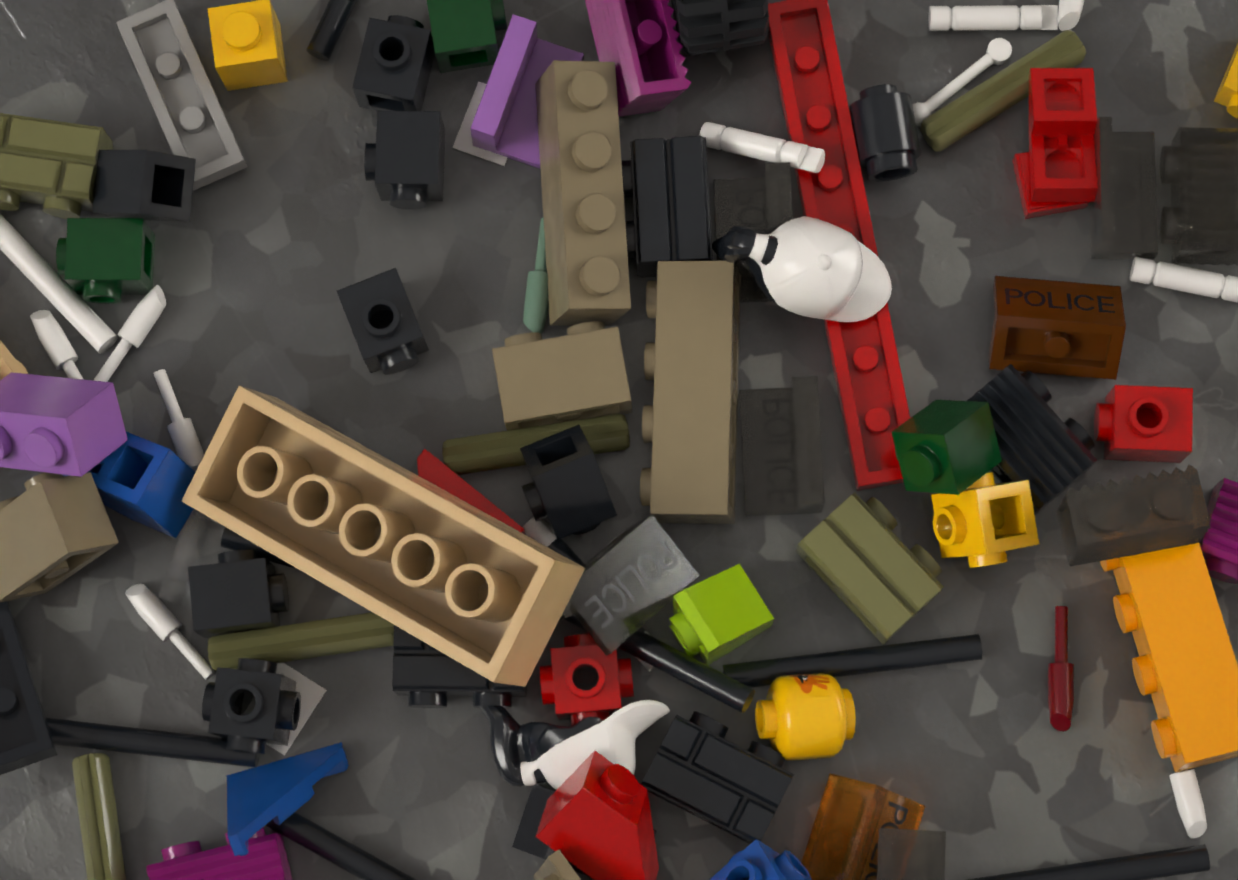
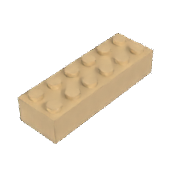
M238 386L182 499V502L494 683L526 687L585 570L583 566L284 401L242 386Z

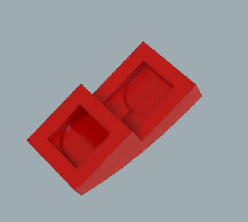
M1030 68L1029 163L1031 202H1095L1098 191L1094 141L1097 125V108L1093 68Z

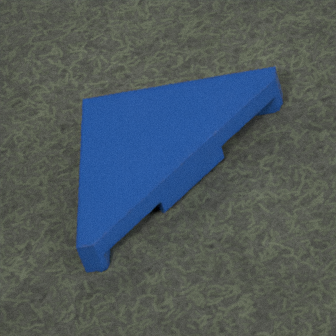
M342 742L227 775L228 839L234 856L246 855L249 852L248 839L272 819L276 824L280 825L309 801L315 794L312 786L317 781L348 769L349 763Z

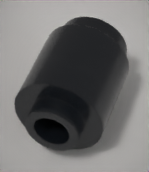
M892 84L876 85L862 90L859 93L860 99L849 106L860 166L866 168L868 180L875 182L891 181L916 173L918 170L916 159L921 155L911 95L897 92V87Z

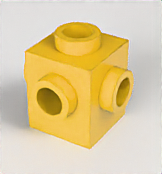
M987 472L959 495L941 493L931 495L934 510L933 530L939 541L941 558L967 556L969 568L1008 562L1006 554L1008 550L1039 544L1029 480L995 484L993 472Z

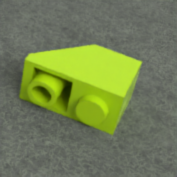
M739 563L674 595V615L669 618L671 622L669 628L685 654L694 657L699 653L704 663L709 666L772 627L774 617Z

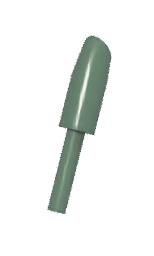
M541 218L535 271L528 272L523 323L532 332L542 334L549 309L543 218Z

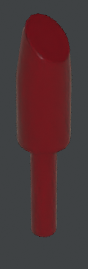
M1055 606V663L1048 664V706L1052 727L1064 732L1070 729L1072 720L1074 664L1068 663V607Z

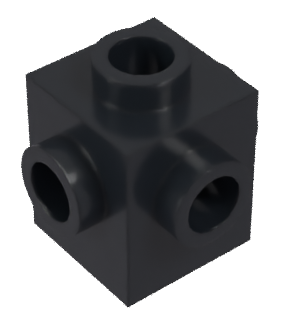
M239 658L237 669L217 667L216 681L207 683L203 696L202 717L204 721H210L208 733L227 738L226 750L265 754L266 743L288 746L290 730L295 731L298 725L301 695L300 692L295 691L296 681L282 674H276L277 663ZM244 692H252L255 697V707L249 714L241 715Z

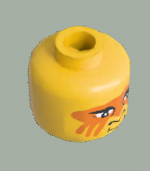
M824 673L777 677L768 689L766 700H758L755 709L756 729L759 738L769 739L773 750L782 754L784 759L789 761L834 757L842 749L844 741L851 740L855 733V706L850 690L841 688L833 676Z

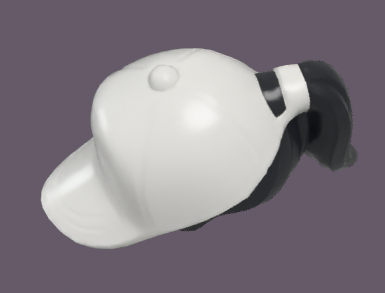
M802 216L782 222L763 234L755 233L746 226H733L726 235L712 243L713 251L721 260L734 263L735 265L740 260L746 261L755 277L756 283L768 299L798 315L837 322H858L868 319L880 311L891 296L892 285L890 276L879 257L859 242L852 233L817 218Z
M640 700L620 708L605 720L597 717H587L573 726H559L546 722H530L520 725L502 706H480L490 725L492 754L501 777L512 786H534L537 783L548 782L556 790L594 751H597L611 763L624 766L634 775L636 770V738L670 712L669 707L662 702Z

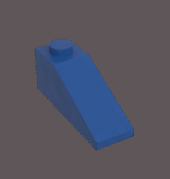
M126 432L128 440L87 473L91 472L105 506L131 520L177 538L194 508L183 503L182 499L195 471L171 449Z

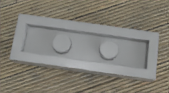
M165 0L117 21L118 29L173 155L196 159L193 191L247 168L248 166L175 1Z

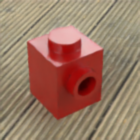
M1114 385L1105 397V403L1096 404L1094 438L1095 441H1104V460L1181 463L1192 452L1193 388Z

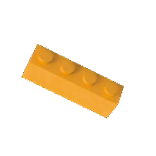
M1184 493L1108 512L1100 525L1101 533L1095 534V547L1103 570L1105 572L1113 570L1120 592L1119 595L1113 597L1114 610L1122 632H1132L1139 656L1132 658L1133 672L1140 693L1143 696L1151 694L1158 719L1151 722V729L1160 757L1162 759L1170 757L1175 773L1238 757V664Z

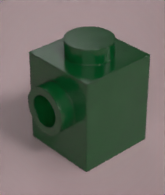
M427 0L434 50L440 73L494 65L499 53L496 31L508 29L503 0Z
M67 218V238H59L56 248L59 275H65L64 280L78 295H83V300L91 303L114 304L121 302L122 295H146L153 288L155 234L143 218Z
M934 400L891 432L896 458L900 465L906 491L959 495L1002 462L988 402Z

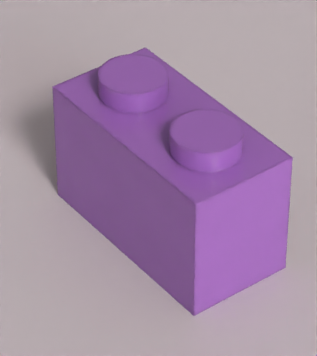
M13 372L0 380V467L82 477L128 440L113 382Z

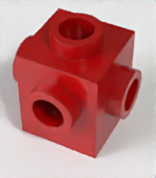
M599 633L577 634L564 637V647L550 648L552 665L540 666L543 705L555 704L558 719H571V726L587 717H597L605 720L622 708V698L634 697L631 658L618 659L616 643L603 644V635ZM581 667H591L599 675L596 686L590 690H581L573 683L574 674Z

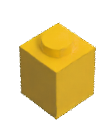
M258 0L207 8L215 68L227 91L288 82L281 26L270 0Z

